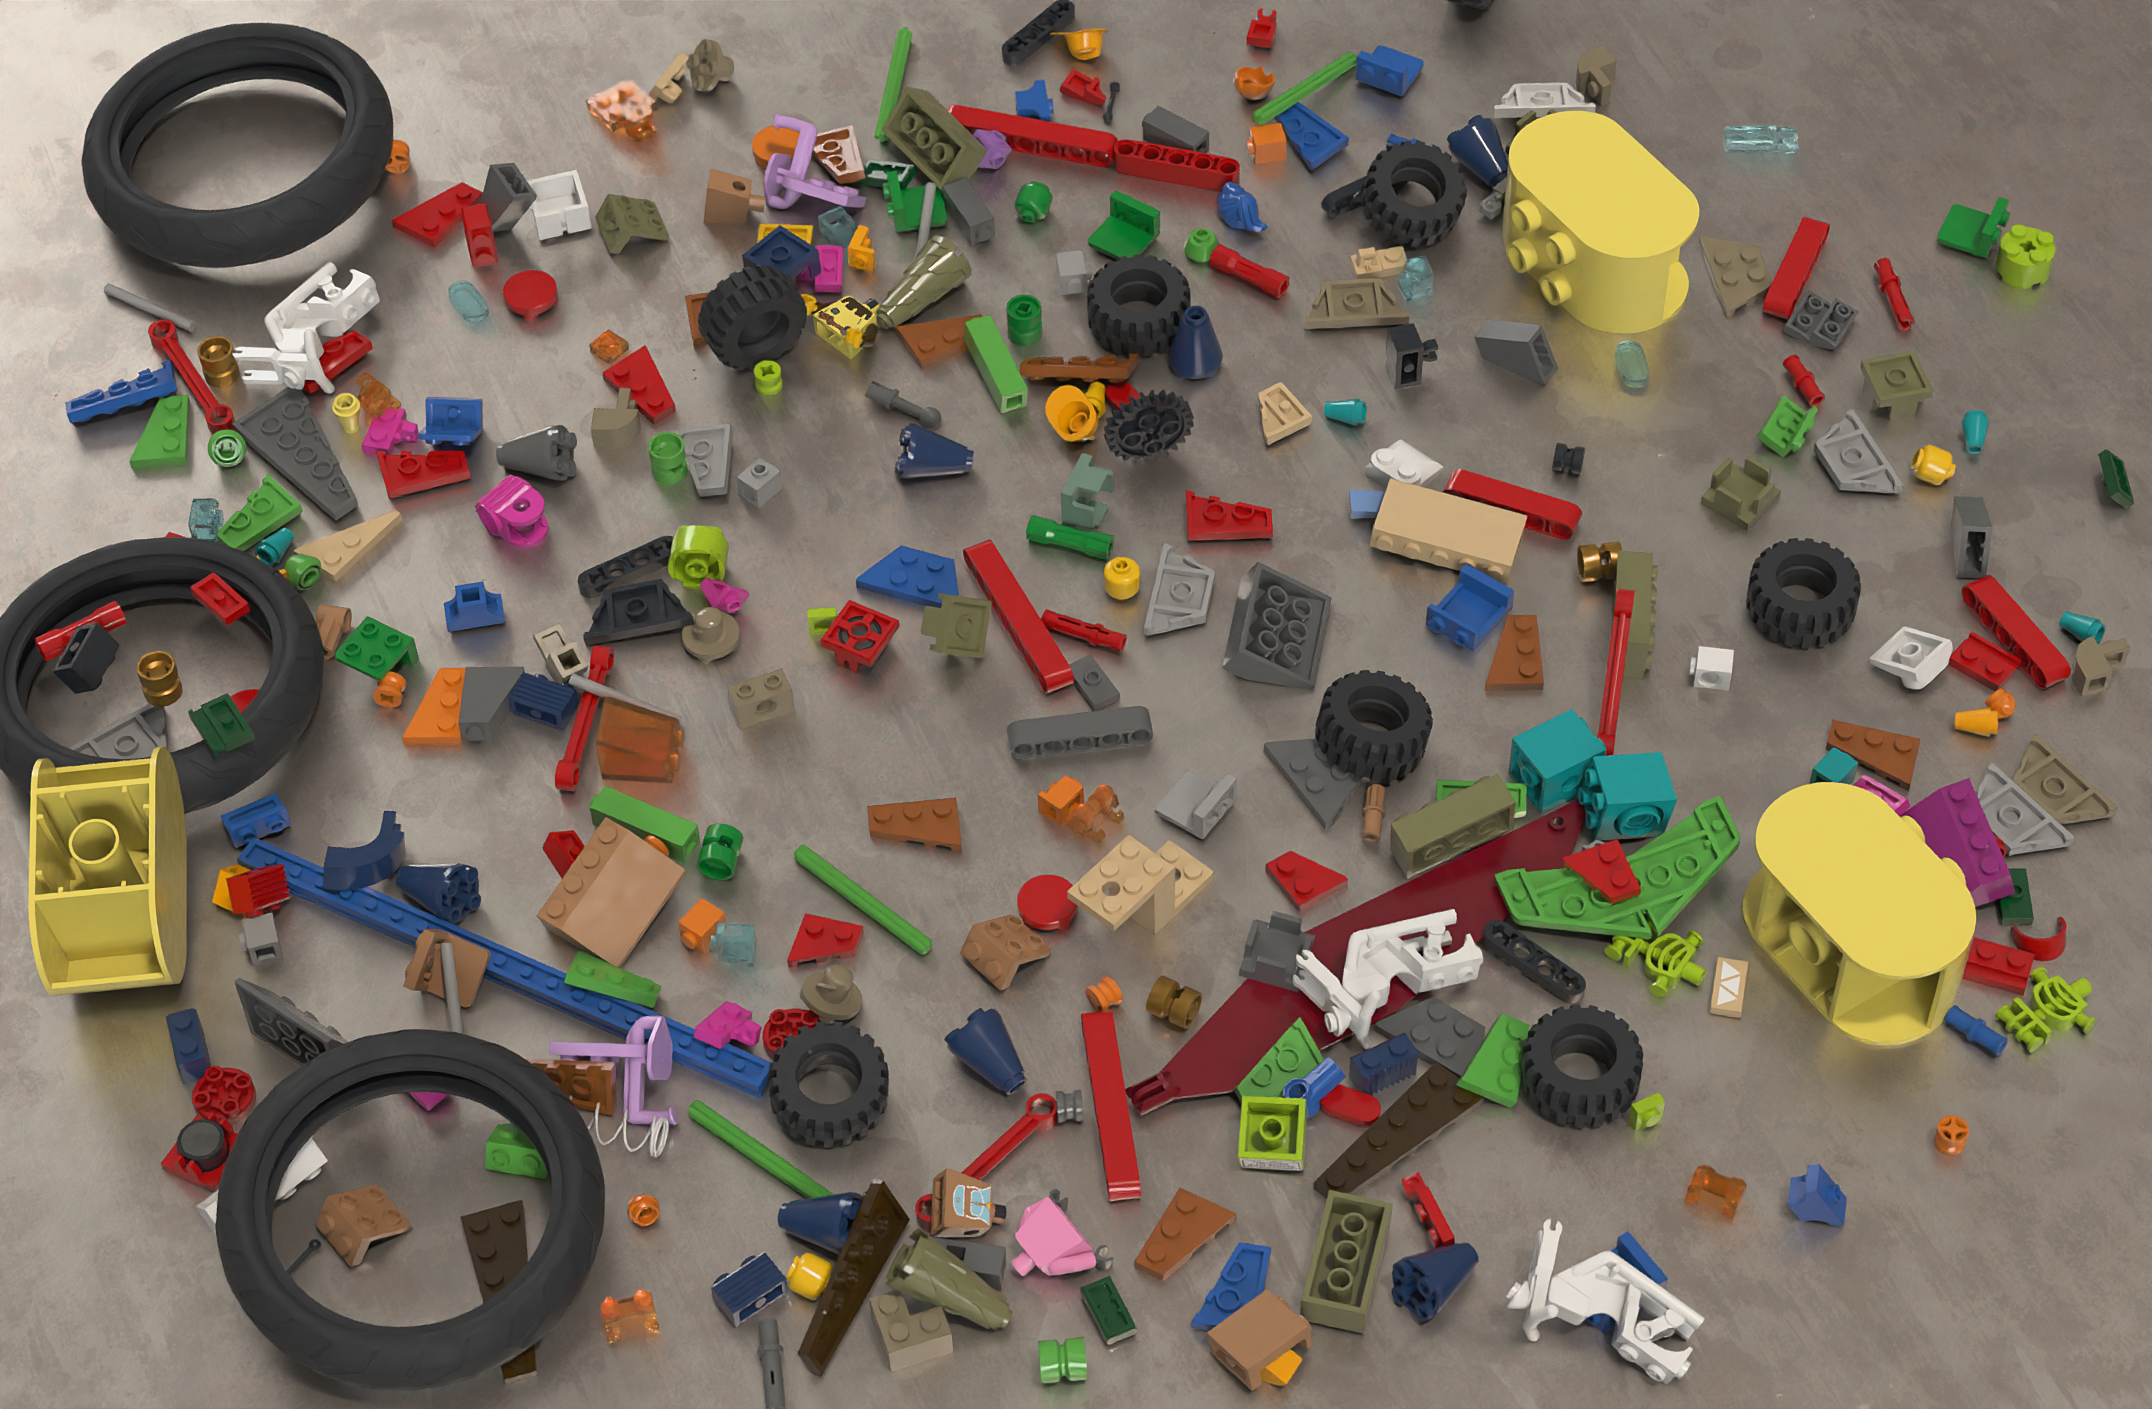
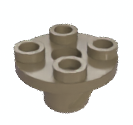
M701 40L694 53L688 56L686 64L687 68L690 69L692 88L694 90L709 92L716 86L718 81H728L733 76L734 62L730 57H725L722 54L721 47L716 41Z
M705 607L699 610L693 616L695 625L685 626L682 630L684 647L690 654L698 657L704 663L724 657L740 645L738 623L731 615L720 611L716 607Z
M838 964L830 965L826 968L825 972H817L808 976L799 994L805 1005L818 1015L819 1020L825 1023H833L835 1020H845L855 1016L862 1004V994L853 983L852 972L847 967Z

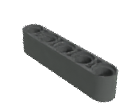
M1143 706L1014 721L1007 726L1010 753L1016 759H1031L1147 744L1154 736L1149 710Z

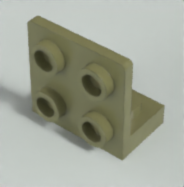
M608 194L595 216L610 253L620 254L624 245L628 243L630 235L665 241L669 237L655 203L648 199L642 200L625 195Z

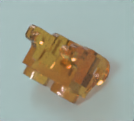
M363 373L358 376L356 383L358 386H362L357 396L360 407L373 418L377 419L379 415L382 416L390 407L394 410H398L401 407L402 403L391 395V390L372 375Z
M1101 785L1088 797V801L1085 804L1079 805L1076 812H1073L1065 820V825L1083 837L1086 834L1100 843L1105 839L1106 835L1099 828L1108 819L1120 824L1125 819V815L1121 810L1117 813L1113 811V808L1116 809L1119 806L1117 795L1110 786Z
M1703 1164L1695 1170L1684 1202L1698 1204L1700 1197L1695 1194L1700 1195L1702 1190L1725 1199L1723 1205L1727 1207L1723 1208L1722 1214L1727 1216V1219L1733 1221L1747 1185L1739 1177L1729 1178L1716 1173L1715 1169L1711 1166Z
M643 1289L637 1290L634 1297L621 1300L608 1297L600 1305L609 1343L621 1338L619 1330L614 1332L612 1330L618 1328L617 1321L643 1315L644 1321L651 1320L650 1323L645 1324L646 1331H660L651 1292L649 1293Z

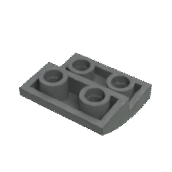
M1808 290L1782 331L1805 343L1835 350L1859 311L1837 298L1831 304Z

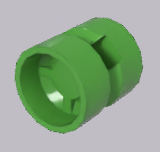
M662 432L651 438L648 450L654 479L666 485L681 482L688 473L684 441L681 436L672 432Z
M1084 1337L1065 1339L1063 1345H1060L1056 1339L1038 1341L1041 1384L1060 1382L1062 1376H1066L1069 1381L1087 1380Z

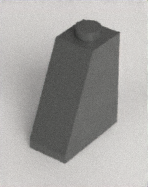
M515 163L490 165L480 204L484 203L487 205L493 232L512 230L534 203L537 195Z
M1487 320L1474 336L1483 359L1539 385H1545L1558 369L1542 325Z
M1954 496L1951 526L1957 578H1982L1987 573L1992 524L1983 497Z
M466 667L459 716V726L463 740L481 741L494 738L511 713L508 697L514 686L517 685V681L522 677L523 672H525L524 667Z

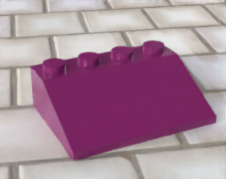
M1969 778L1938 789L1899 816L1900 818L1903 816L1913 818L1924 833L1925 844L1940 859L1950 858L1960 867L1975 907L2015 893L2011 874Z

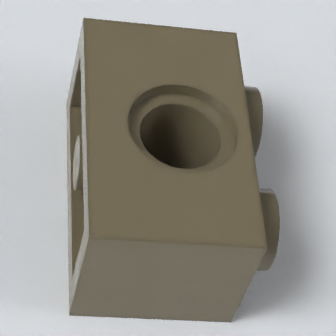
M783 669L727 687L730 709L739 729L795 711L792 688Z

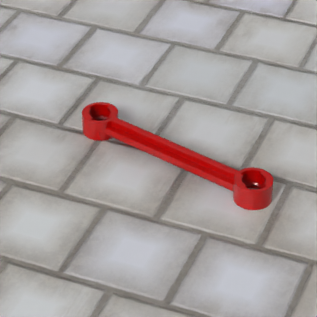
M169 320L153 322L148 328L152 346L157 350L165 351L205 411V419L210 433L214 435L221 430H233L232 423L235 422L232 409L227 405L218 403L178 343V335L174 323ZM161 333H167L165 337H156ZM225 417L221 423L213 422L218 418Z
M1617 588L1597 736L1606 747L1605 756L1613 755L1635 590Z
M594 645L590 658L589 680L604 685L606 676L611 675L614 665L613 647ZM585 690L564 758L559 760L556 767L555 788L559 790L576 791L578 786L581 759L600 696Z
M1045 1093L1031 1096L1026 1103V1114L961 1173L981 1181L1036 1129L1046 1130L1054 1126L1058 1118L1055 1099ZM1038 1106H1046L1053 1111L1051 1114L1048 1112L1043 1115L1031 1113ZM932 1194L922 1196L915 1205L917 1224L926 1231H931V1216L925 1214L922 1216L920 1213L923 1209L932 1206Z

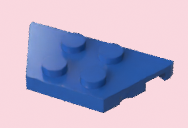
M899 546L856 579V588L923 606L941 608L943 599H938V593L959 595L954 559L905 546Z

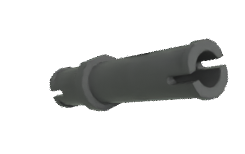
M767 1318L758 1322L760 1347L757 1350L758 1358L762 1363L766 1409H785L781 1364L784 1350L779 1343L777 1320Z

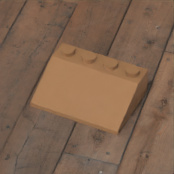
M605 817L536 916L547 930L590 955L621 968L687 871L630 830Z

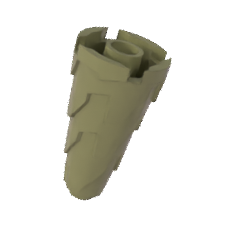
M934 235L918 252L915 260L903 272L904 275L889 290L887 297L876 310L878 323L886 329L888 327L894 328L911 316L915 317L931 302L935 303L952 288H957L971 276L972 270L964 254L962 253L957 257L954 253L957 247L952 242L942 236Z
M918 1228L909 1236V1238L916 1242L913 1246H908L904 1243L897 1253L886 1276L889 1279L885 1282L888 1287L904 1292L927 1304L942 1307L943 1310L949 1313L963 1316L987 1329L989 1327L993 1329L998 1327L1004 1328L1007 1325L1013 1312L1009 1310L1010 1304L1006 1302V1297L987 1285L982 1278L965 1266V1263L933 1240L926 1231Z

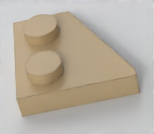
M1282 382L1258 393L1264 438L1267 445L1312 424V415Z

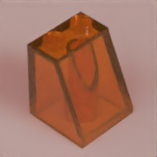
M605 697L596 739L602 779L672 783L674 772H679L680 769L678 749L684 747L685 740L684 731H680L678 718L612 697Z

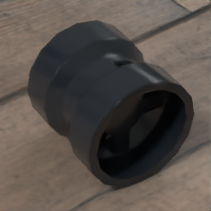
M1557 443L1552 470L1562 471L1566 468L1572 474L1580 475L1585 447L1576 446L1569 449L1566 444Z

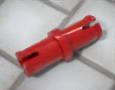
M1794 354L1787 357L1783 361V366L1792 377L1794 387L1802 392L1811 407L1821 404L1825 400V395L1815 383L1813 373L1807 371L1798 355Z

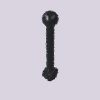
M1118 82L1110 83V99L1107 111L1103 114V120L1106 122H1110L1113 119L1111 112L1116 92L1120 91V84Z
M312 1239L309 1242V1247L286 1272L291 1275L313 1251L320 1250L321 1242L318 1239Z

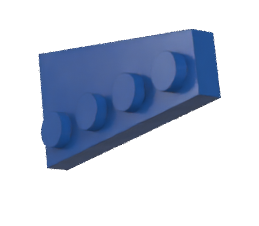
M171 360L162 362L163 368L151 372L147 368L138 372L139 376L132 381L118 380L109 386L108 391L103 392V390L97 389L65 402L66 414L70 423L76 421L85 422L93 416L102 413L111 414L124 406H137L150 398L169 396L173 391L177 390Z

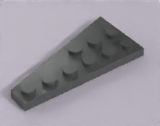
M287 387L232 423L235 432L239 433L251 447L333 519L338 520L358 506L356 496L346 476L343 474L336 456H334L330 444L302 389Z

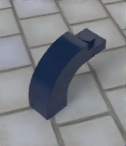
M384 810L380 833L372 842L354 848L328 846L324 862V889L353 890L368 887L383 881L398 869L405 855V832H401V824H396V811Z

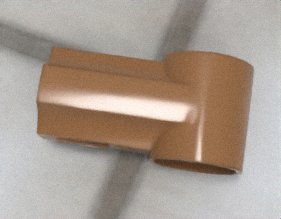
M319 605L316 613V623L323 643L324 660L334 657L342 633L349 631L352 620L350 608Z

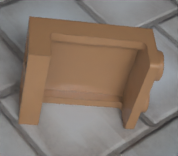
M1268 1289L1207 1332L1211 1354L1252 1391L1262 1384L1260 1370L1298 1343L1306 1349L1312 1346L1310 1335L1312 1328L1307 1319L1302 1315L1297 1316L1282 1297L1277 1298Z

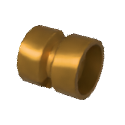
M211 336L204 339L198 346V357L202 365L204 378L212 387L221 388L232 385L240 375L238 362L233 357V353H235L233 344L224 336Z
M1619 541L1602 543L1600 548L1595 544L1578 546L1577 565L1582 582L1598 581L1601 576H1604L1606 580L1614 579L1617 553L1622 551Z
M152 651L143 655L139 659L136 668L146 701L157 707L169 706L175 703L183 693L175 659L165 651Z
M1162 975L1157 979L1150 991L1146 1003V1011L1162 1019L1169 1016V1022L1188 1029L1200 1010L1203 993L1188 986L1180 988L1179 982Z

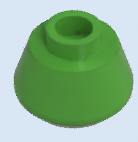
M1198 228L1193 230L1184 243V252L1188 258L1195 262H1209L1210 256L1219 242L1211 230Z
M221 430L210 438L207 448L211 460L219 466H235L243 460L246 454V443L239 433L233 430Z
M293 555L285 563L288 581L296 591L307 590L314 586L322 573L320 560L309 555Z

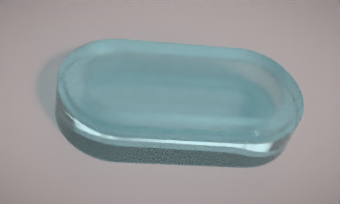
M457 281L450 285L448 288L449 300L464 320L470 323H478L488 317L487 301L471 282Z
M1630 340L1620 342L1616 346L1615 360L1622 381L1630 387L1644 386L1649 380L1650 370L1642 346Z

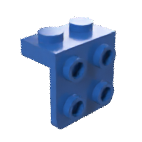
M1383 45L1378 46L1372 54L1361 50L1357 56L1356 80L1402 97L1422 70L1424 62L1419 58Z
M427 397L425 399L426 426L418 433V439L425 440L426 444H442V440L453 441L454 445H469L470 441H474L483 432V399Z

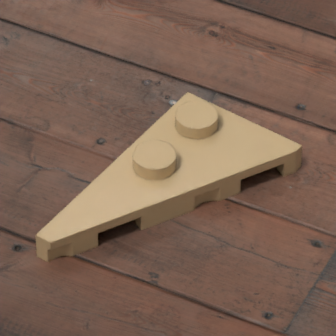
M396 510L298 547L294 550V554H305L318 558L322 567L321 574L337 582L402 521L401 513Z

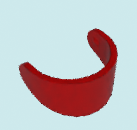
M2057 917V927L2060 933L2049 938L2026 936L2016 926L2010 929L2011 937L2019 950L2035 954L2033 960L2036 961L2054 960L2063 953L2066 946L2067 925L2063 917Z

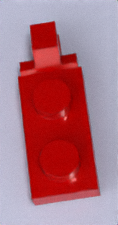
M1417 1172L1402 1178V1186L1406 1198L1415 1201L1416 1205H1414L1420 1222H1427L1430 1228L1427 1233L1433 1247L1436 1249L1455 1244L1454 1235L1420 1173Z

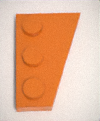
M439 668L402 736L404 745L462 744L463 739L459 726V716L466 668Z

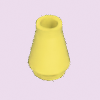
M349 393L338 395L334 400L332 410L341 423L344 432L355 433L359 429L360 402L354 395Z

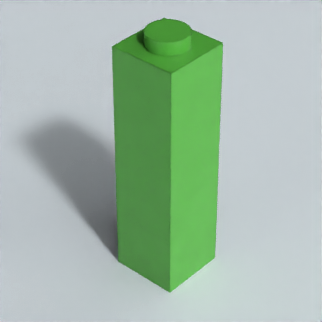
M991 315L975 317L965 322L964 341L1000 412L1004 413L1026 406L1028 388Z
M605 786L599 795H595L590 802L589 810L593 825L599 827L606 817L630 830L643 840L648 835L654 836L666 845L670 858L684 864L700 843L697 824Z

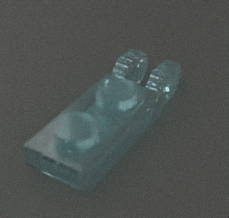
M1724 127L1723 134L1726 152L1780 151L1782 154H1794L1800 149L1799 142L1796 140L1798 131L1794 127Z

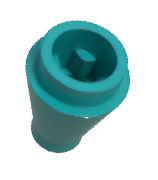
M1359 398L1333 402L1326 401L1325 418H1332L1355 426L1358 423L1363 424L1366 419L1367 405L1365 401H1360Z
M1968 411L1961 420L1966 450L1969 453L1977 454L1983 451L1990 423L1987 414L1983 411Z
M282 528L277 533L257 544L255 556H259L263 562L270 566L279 564L289 545L294 541L293 533L287 528Z
M2069 611L2062 615L2059 622L2060 627L2066 629L2081 642L2093 636L2097 644H2099L2106 630V626L2101 623L2100 619L2074 614Z

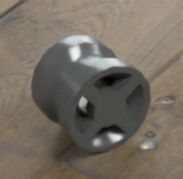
M1081 1089L1074 1090L1073 1093L1065 1094L1063 1091H1056L1058 1123L1065 1122L1067 1119L1083 1121Z

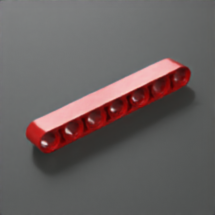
M952 104L946 108L972 135L977 129L986 131L996 130L1004 135L1006 143L1012 149L1011 151L1097 167H1108L1114 158V145L1118 142L1115 135L1098 130Z
M989 539L963 549V557L969 571L987 600L992 601L991 606L1043 691L1048 694L1073 684L1074 676L1070 665L992 540Z
M1108 1010L1081 1014L1082 1032L1109 1201L1141 1198L1139 1171L1113 1012Z

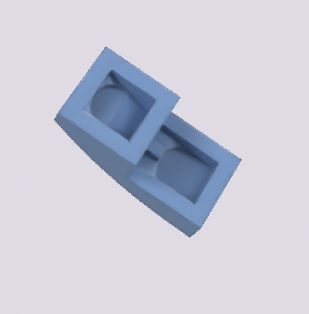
M1349 490L1351 519L1376 518L1385 492Z

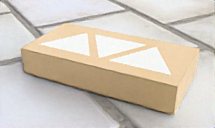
M1717 957L1709 1013L1741 1018L1748 961Z

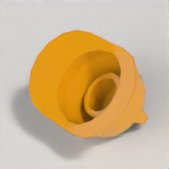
M1096 28L1073 33L1051 34L1064 35L1072 56L1078 60H1087L1100 55L1103 47V34L1107 33L1108 29Z
M1070 385L1061 386L1054 390L1047 399L1045 414L1060 437L1070 442H1082L1088 439L1093 441L1095 439L1094 433L1098 428V417L1093 405L1084 393L1077 387Z

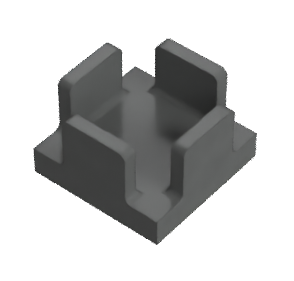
M1277 911L1272 912L1270 923L1257 919L1253 920L1246 940L1239 976L1298 992L1299 988L1294 986L1292 981L1293 975L1295 974L1302 980L1298 973L1299 970L1304 969L1296 964V955L1298 954L1304 960H1307L1303 957L1302 950L1312 951L1315 935L1301 931V918Z

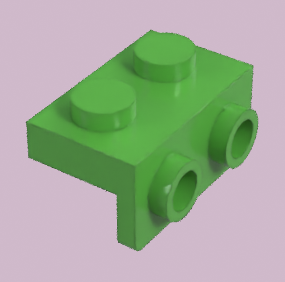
M1784 395L1776 403L1758 433L1757 438L1782 457L1791 450L1796 452L1805 441V438L1802 437L1803 434L1807 433L1815 424L1816 420L1813 417L1818 408L1813 405L1805 412Z
M498 1124L486 1141L485 1168L545 1179L548 1172L540 1155L527 1137L514 1124Z

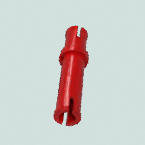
M1881 258L1873 265L1879 277V287L1887 297L1898 328L1900 330H1908L1911 328V325L1914 326L1915 320L1902 293L1900 278L1895 275L1890 259Z
M1046 609L1042 615L1041 620L1046 628L1089 641L1090 645L1096 647L1101 645L1118 652H1122L1126 645V634L1108 630L1102 624L1096 623L1094 625Z

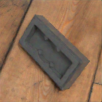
M1091 654L1069 664L1073 672L1074 684L1094 711H1098L1120 700L1119 691Z

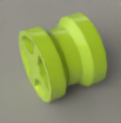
M768 360L762 361L755 366L756 390L763 395L778 393L782 388L781 367L779 364Z

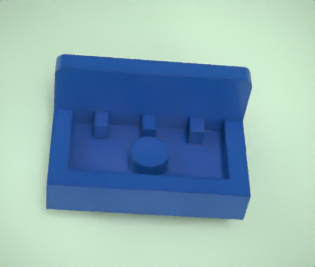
M277 793L221 815L222 822L235 848L249 844L253 837L259 839L271 833L279 832L291 825L287 809L281 803Z

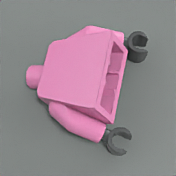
M1053 1189L1049 1197L1047 1196L1025 1208L1018 1231L1015 1234V1239L1023 1247L1024 1251L1011 1261V1264L1023 1277L1036 1265L1048 1276L1078 1272L1094 1267L1099 1270H1108L1112 1266L1113 1257L1107 1259L1101 1257L1107 1255L1109 1250L1107 1246H1099L1095 1254L1090 1252L1093 1250V1247L1064 1213L1068 1207V1198L1065 1197L1063 1200H1059V1190Z

